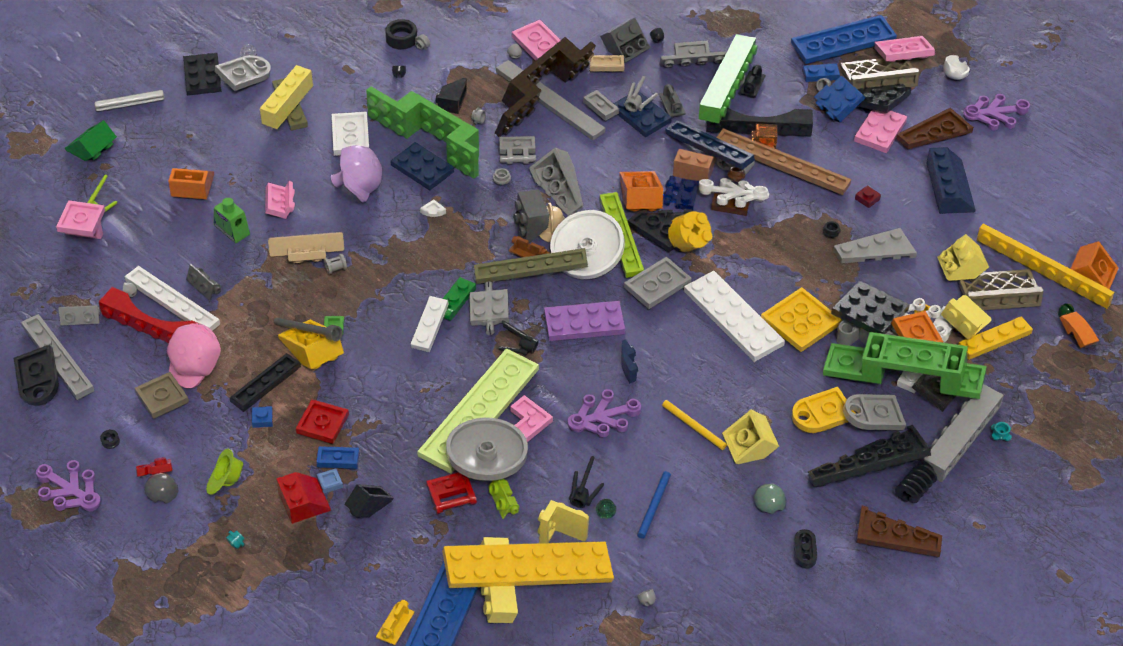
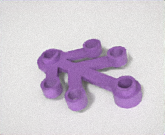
M997 94L993 102L988 106L989 98L987 96H980L975 105H968L964 109L963 115L968 120H979L988 124V128L993 131L999 128L998 120L1005 122V127L1012 129L1016 125V119L1005 116L1003 113L1016 112L1019 115H1025L1029 111L1030 103L1027 100L1020 99L1016 102L1015 106L998 107L1005 103L1006 97L1003 94ZM985 115H989V116L994 117V118H996V119H990V118L986 117Z
M606 389L602 392V400L595 412L587 415L589 409L595 405V397L588 394L583 398V406L580 411L568 418V426L573 432H582L586 429L597 433L600 437H607L609 435V426L616 428L619 432H625L628 429V421L623 418L615 420L610 417L624 413L630 417H636L641 413V404L637 399H630L626 402V405L605 410L614 399L613 391ZM597 421V422H600V423H602V424H600L599 426H597V425H595V424H592V422Z
M71 460L67 463L70 483L53 473L52 467L47 464H42L37 468L36 475L40 482L47 483L51 481L62 488L50 490L48 487L40 488L38 491L40 500L48 501L55 498L53 504L58 511L79 506L86 511H94L99 507L101 499L99 494L94 492L95 474L93 470H85L82 473V478L85 482L84 492L79 489L78 472L80 471V465L78 461ZM75 496L77 499L66 500L64 497Z

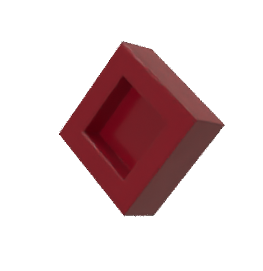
M868 185L855 195V200L867 208H870L881 198V194Z

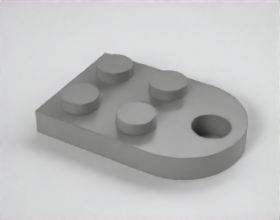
M255 55L243 56L215 66V72L234 91L266 80L270 76L271 70L267 60Z
M856 394L850 396L843 406L845 418L857 428L865 430H904L906 427L895 395Z

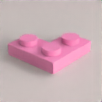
M525 395L510 406V411L521 419L514 426L521 430L527 442L553 422V416Z

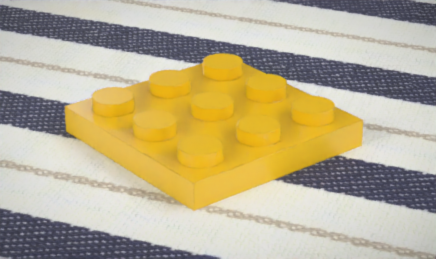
M802 287L761 314V317L780 336L800 352L832 332L842 322L841 318L832 315L829 308Z

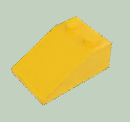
M311 319L303 322L311 325L326 327ZM293 328L278 334V338L302 365L309 369H317L323 363L333 361L344 353L340 340L331 341L325 335Z

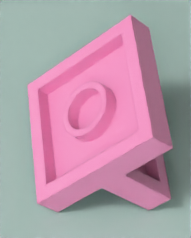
M68 200L56 226L57 232L101 239L103 235L101 219L105 212L104 205Z

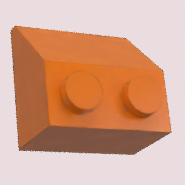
M1099 241L1081 246L1071 266L1073 271L1110 289L1119 268Z

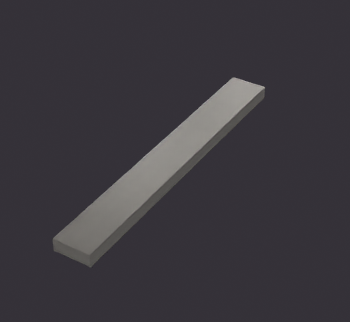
M509 60L496 67V73L509 82L523 71ZM541 82L535 84L542 90L539 96V103L588 138L595 140L605 133L606 128Z

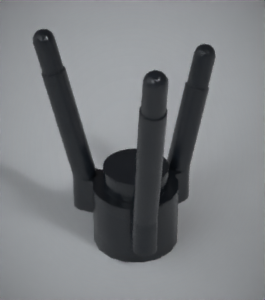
M504 320L501 321L504 328L521 337L519 346L522 348L500 346L498 347L499 350L504 351L508 349L527 356L528 352L531 354L535 352L539 343L538 339L525 334Z
M591 456L581 485L577 489L578 471L574 472L569 500L577 508H584L585 505L590 506L594 497L604 486V483H601L590 496L588 489L585 488L595 458L594 456Z

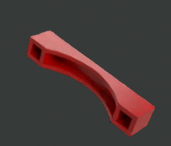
M111 287L99 301L101 314L104 317L116 320L122 325L135 328L139 332L149 334L153 338H158L168 344L178 327L198 323L193 320L171 322L150 317L133 304L128 293Z

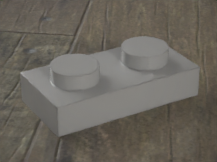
M598 90L583 97V102L605 121L619 114V108Z

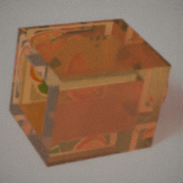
M756 124L755 131H752L751 140L776 149L777 125Z

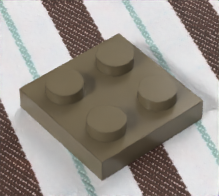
M171 372L134 388L136 395L153 419L189 402L188 396Z

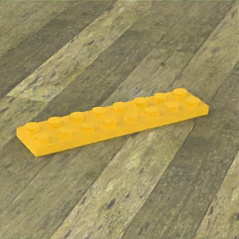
M606 542L444 546L442 550L449 588L612 582L614 579Z

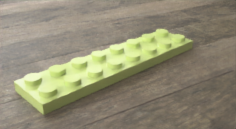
M505 349L417 451L418 457L452 474L455 469L449 463L446 455V443L452 430L463 422L476 418L498 419L539 370V364Z

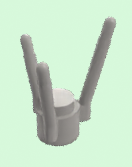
M642 76L635 91V83L633 82L627 100L624 103L626 109L631 112L641 111L645 105L658 96V93H655L642 103V98L638 95V92L645 80V76Z

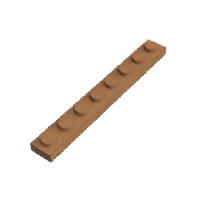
M722 129L716 137L753 154L758 162L841 195H844L851 184L850 178L726 129Z

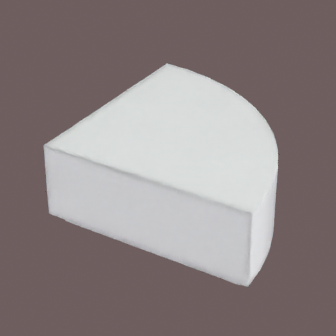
M432 200L420 208V213L430 217H438L446 214V209L437 201Z

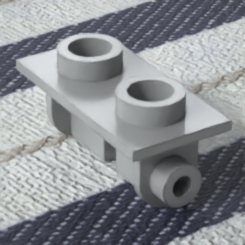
M98 305L59 307L61 325L100 324V307Z

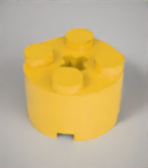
M696 211L674 218L671 221V227L668 229L670 242L674 247L681 249L680 251L689 252L704 247L713 237L706 214Z

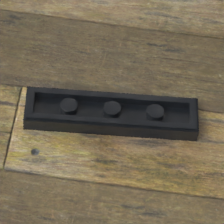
M286 353L229 397L230 402L245 412L301 368V363Z

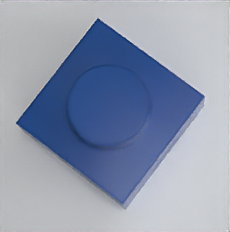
M272 406L252 407L253 428L273 427Z

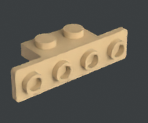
M342 232L268 239L271 257L288 255V260L294 263H301L304 260L321 261L326 258V252L344 250Z

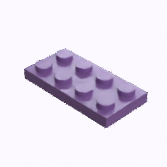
M620 301L544 308L549 341L625 334Z

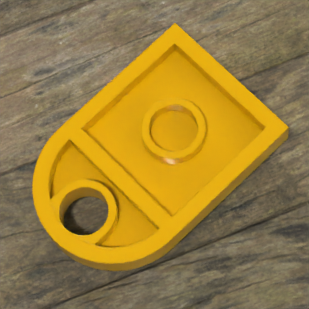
M839 387L800 399L793 406V423L799 429L808 433H818L848 423L843 414V406L847 399ZM799 416H805V417H807L808 419H807V420H801V419H799L798 417H799Z

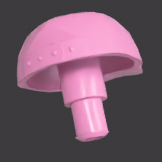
M198 323L178 327L167 346V354L171 361L169 372H171L182 387L195 388L204 377L212 372L217 363L221 348L216 335L209 327Z

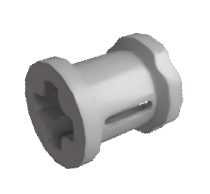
M342 253L338 257L324 259L325 269L329 275L333 271L347 269L346 260Z

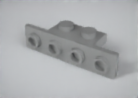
M708 41L674 43L675 55L662 56L659 66L672 67L679 64L688 66L691 63L703 65L708 62L722 63L727 51L710 53Z

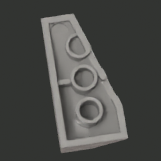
M555 147L529 167L535 182L546 191L545 193L548 196H551L556 201V204L568 216L576 213L583 207L575 168L568 152Z

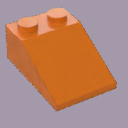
M655 171L619 172L626 209H629V211H639V209L656 211L657 209H663V186Z

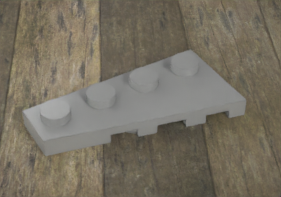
M901 228L838 244L833 248L835 255L841 263L865 262V259L881 261L882 258L892 257L894 260L901 259V256L916 258L917 252Z

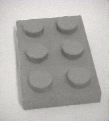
M665 257L624 282V288L650 309L691 283V277L668 257Z

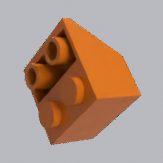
M172 168L168 180L171 196L207 199L214 171Z

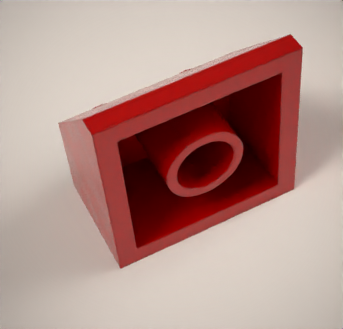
M298 472L276 478L278 494L292 524L331 511L317 478Z

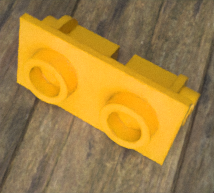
M401 600L395 604L376 638L396 645L415 611L408 608L409 604L407 601Z

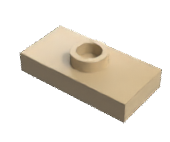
M594 55L589 60L590 71H624V55Z

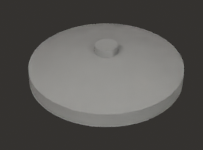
M476 418L463 422L452 430L446 443V455L449 463L455 470L469 478L485 481L499 480L513 475L522 468L528 453V443L521 430L507 421L496 418Z

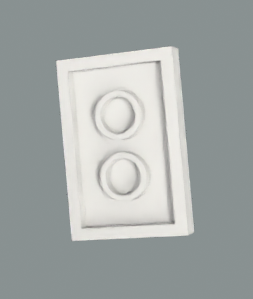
M367 112L332 114L334 156L341 155L342 148L358 145L369 148Z

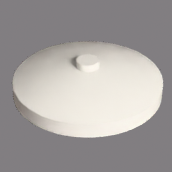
M596 210L580 211L565 218L552 235L551 253L585 248L588 267L562 272L577 279H592L612 270L620 261L625 248V239L619 223L607 213Z

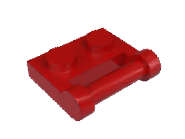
M459 472L426 481L436 514L443 513V510L477 503L469 478ZM462 493L467 494V496L459 497L456 499L444 502L440 501V499L459 495Z

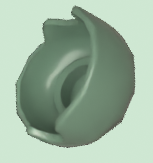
M764 484L757 489L754 495L756 507L770 514H774L777 510L783 511L787 503L784 491L776 484Z

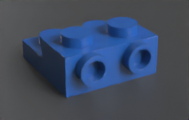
M842 75L830 87L826 85L814 96L817 100L815 102L821 110L825 108L827 110L826 114L832 120L836 118L839 122H842L865 99L864 95Z

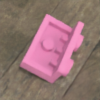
M288 181L286 187L272 183L267 184L265 195L266 214L286 219L289 213L293 212L295 202H293L295 193L293 182Z

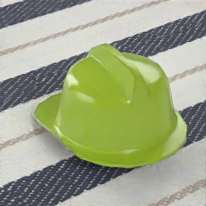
M229 448L220 454L206 488L209 495L218 492L222 486L235 484L240 477L243 462L233 457V452Z

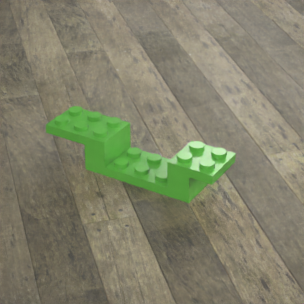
M372 86L366 90L368 116L371 119L378 121L406 139L422 128L446 142L447 163L473 179L479 175V130L413 91H410L399 101H395Z
M870 332L865 348L831 343L823 375L877 384L882 383L886 368L941 376L940 393L980 399L987 366L967 363L968 346Z

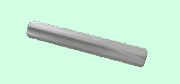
M163 90L96 101L94 104L96 111L99 112L164 100Z

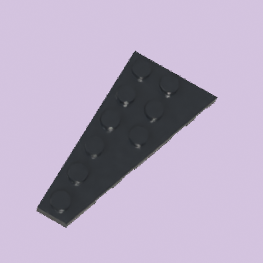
M912 424L907 426V431L903 433L896 431L887 440L879 439L856 449L855 454L848 457L845 454L839 457L840 460L836 463L828 462L808 471V476L814 487H823L831 482H841L853 476H864L868 472L882 471L890 466H900L909 461L922 460L927 456H931V450Z

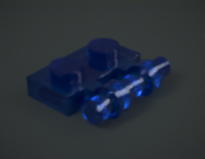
M670 176L669 180L666 181L663 204L669 206L670 203H676V209L694 210L699 181L682 178L681 183H676V177Z

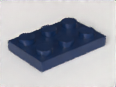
M640 91L638 92V95L642 98V103L648 99ZM628 95L613 103L619 108V114L617 115L644 137L651 135L672 122V117L652 101L645 105L641 111L637 110L636 112L627 110L624 105Z
M416 142L391 160L392 167L429 191L454 173V166Z

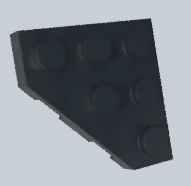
M904 84L857 89L865 97L858 106L888 113L911 94V87H906Z
M684 209V212L658 210V213H647V210L638 211L628 220L629 227L666 251L671 252L675 248L668 236V229L672 224L671 221L693 210Z

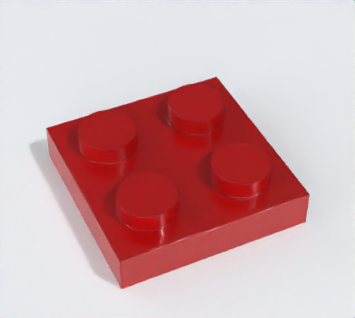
M312 399L296 427V433L333 444L349 415V410Z

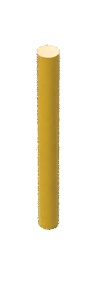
M668 400L663 402L662 406L718 448L721 450L726 448L727 444L671 402Z

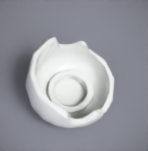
M950 55L945 59L943 70L949 78L961 80L968 76L970 68L966 61L961 63L958 56Z

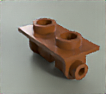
M514 236L512 238V243L514 244L509 249V252L520 257L550 253L544 246L533 242L529 244V241L521 238V236Z

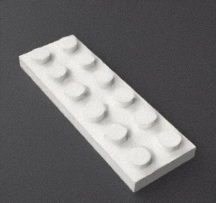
M715 271L684 286V292L754 362L784 346L785 340Z

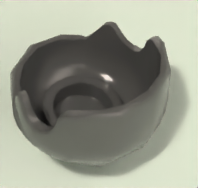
M166 473L150 476L144 487L146 496L154 503L157 501L169 503L176 498L179 491L176 481Z

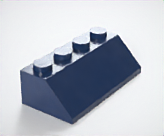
M948 147L929 148L926 164L939 214L974 213L976 209L962 159Z

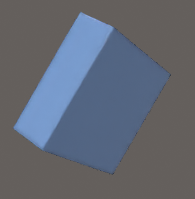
M336 468L317 474V479L323 493L343 488V483Z

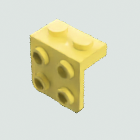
M966 295L961 296L957 301L954 298L950 300L941 313L967 339H971L991 322V317Z
M551 500L547 508L540 512L538 517L540 522L538 534H540L539 543H549L555 531L581 541H586L588 538L589 516L583 511L575 510L563 503Z

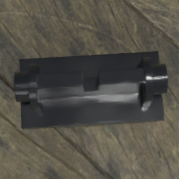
M760 65L753 66L752 71H749L740 89V94L756 98L766 77L765 74H762Z

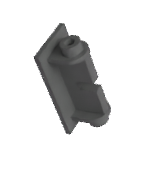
M666 84L663 93H659V96L667 114L671 117L685 115L686 112L674 87Z
M190 264L186 280L208 300L211 299L212 294L221 292L219 283L210 279V276L202 268L194 267Z

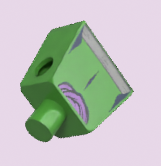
M225 198L214 207V226L235 244L250 235L245 212L234 203L232 198Z

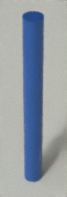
M664 471L638 531L637 536L641 539H644L670 479L671 474L667 471Z

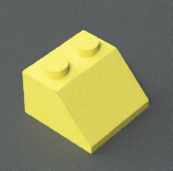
M752 409L722 433L736 464L764 459L779 447L766 416Z

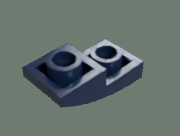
M625 339L622 340L621 364L625 377L630 384L637 379L638 366L634 361L636 356L635 349Z

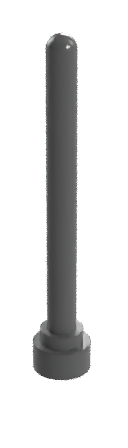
M282 318L274 319L275 325L325 335L331 341H339L342 337L340 326L330 325L328 327H321Z

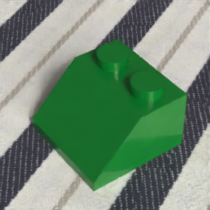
M102 120L83 132L66 146L65 150L84 161L90 158L94 160L101 155L100 151L103 148L107 150L114 144L112 141L117 136L107 123Z

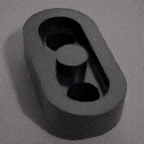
M799 530L795 534L794 539L795 560L800 567L811 568L817 561L816 537L810 530Z

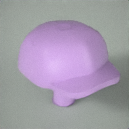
M353 145L342 148L340 156L341 171L331 175L332 184L337 188L344 184L349 191L364 203L367 201L369 194L378 188L381 183L382 166L375 153L368 147Z

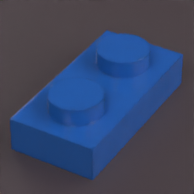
M837 63L803 66L806 82H816L821 78H827L831 81L837 80L840 77Z
M319 446L317 467L358 469L359 448Z

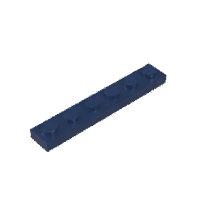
M679 120L665 128L667 135L742 170L755 161L753 154Z

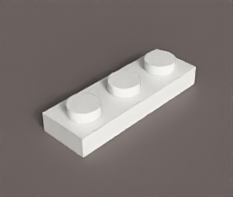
M429 297L412 339V348L430 352L449 305L448 300Z

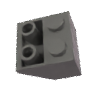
M636 18L627 20L600 36L608 52L612 55H624V63L650 48Z
M539 189L518 192L517 200H515L516 213L513 214L514 223L518 224L519 235L530 243L548 228L550 214Z

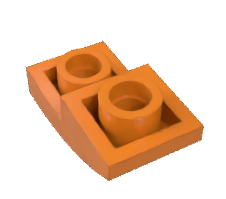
M1073 312L1059 317L1067 333L1074 334L1080 348L1099 341L1093 329L1079 313Z

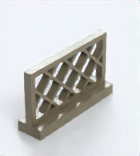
M880 58L845 62L840 65L846 79L856 89L904 84L906 87L918 86L919 70L913 68L909 60L902 59L895 62H887Z
M1030 269L983 272L975 279L957 280L963 295L968 296L982 310L1041 306L1044 291L1042 287H1038ZM1021 276H1027V279L1024 280V279L1019 278V277H1021ZM982 279H988L991 281L988 283ZM969 280V281H972L973 283L969 284V283L964 282V281ZM1013 282H1017V283H1019V284H1021V285H1020V286H1017V285H1014V284H1012V283H1013ZM998 283L1002 285V287L1000 288L998 286H995L994 284ZM979 284V285L983 286L984 288H983V289L978 288V287H976V285Z

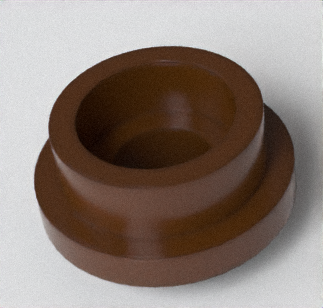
M731 167L727 172V176L730 180L739 182L745 178L744 169Z

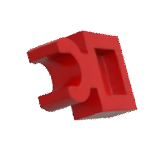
M166 457L154 459V462L150 464L136 466L137 477L172 471L171 459L166 460Z

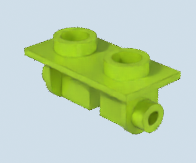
M504 478L492 480L488 487L489 492L502 519L505 518L507 513L517 514L519 512V504L515 497L511 496L513 493L508 481Z

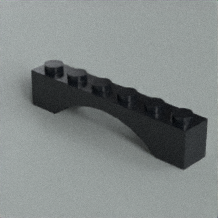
M727 108L725 117H722L719 123L706 121V132L720 133L722 129H726L737 134L811 137L813 110L794 109L777 116L757 117L741 114Z

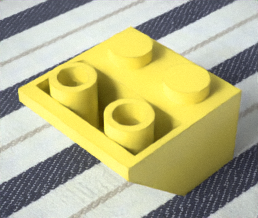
M967 234L956 240L953 245L937 257L946 279L949 281L975 279L989 268L980 246Z

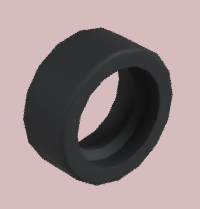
M406 19L391 21L385 28L387 44L399 50L411 48L415 45L417 26ZM397 32L409 33V35L404 37L394 36L393 34Z

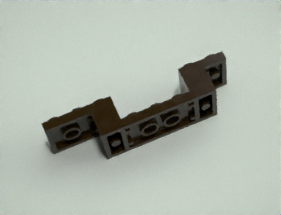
M564 37L512 79L502 99V102L509 109L503 113L495 134L498 137H501L503 134H509L514 125H519L526 115L530 116L536 108L534 106L539 102V96L542 91L535 84L542 79L544 74L548 75L552 71L565 83L570 79H575L580 70L584 71L590 63L588 61L594 56L593 51L596 45L593 42H589L580 50Z

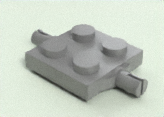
M489 281V286L488 282L485 283V291L470 292L471 326H486V334L490 335L491 331L492 335L494 334V325L501 323L502 320L509 323L507 289L493 290V283Z

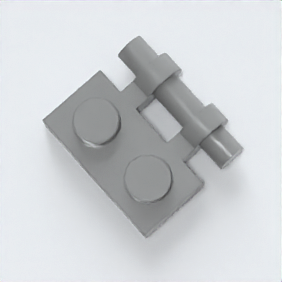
M535 136L499 137L500 154H507V156H500V163L513 164L514 162H523V164H529V162H536V155H529L535 154Z

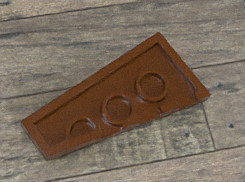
M948 108L898 133L896 139L907 149L972 133L974 127L953 109Z
M861 506L856 543L940 557L942 535L919 526L914 528L907 525L903 520L898 519L896 521L886 517L887 514L879 511L875 513L868 510L869 507Z

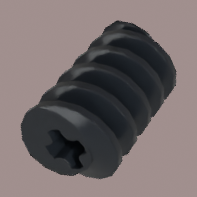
M924 460L919 461L913 467V470L904 477V480L896 486V495L903 501L917 503L924 496V493L928 491V488L932 487L933 483L937 481V475L933 467Z

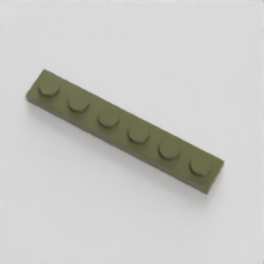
M582 248L476 264L474 269L476 283L480 284L489 281L493 282L588 267L586 250Z

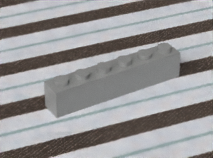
M983 384L980 399L970 398L969 402L965 401L959 415L955 414L951 420V425L949 427L945 426L941 437L934 440L931 445V456H927L922 460L928 462L933 467L938 481L943 482L999 410L1003 394Z

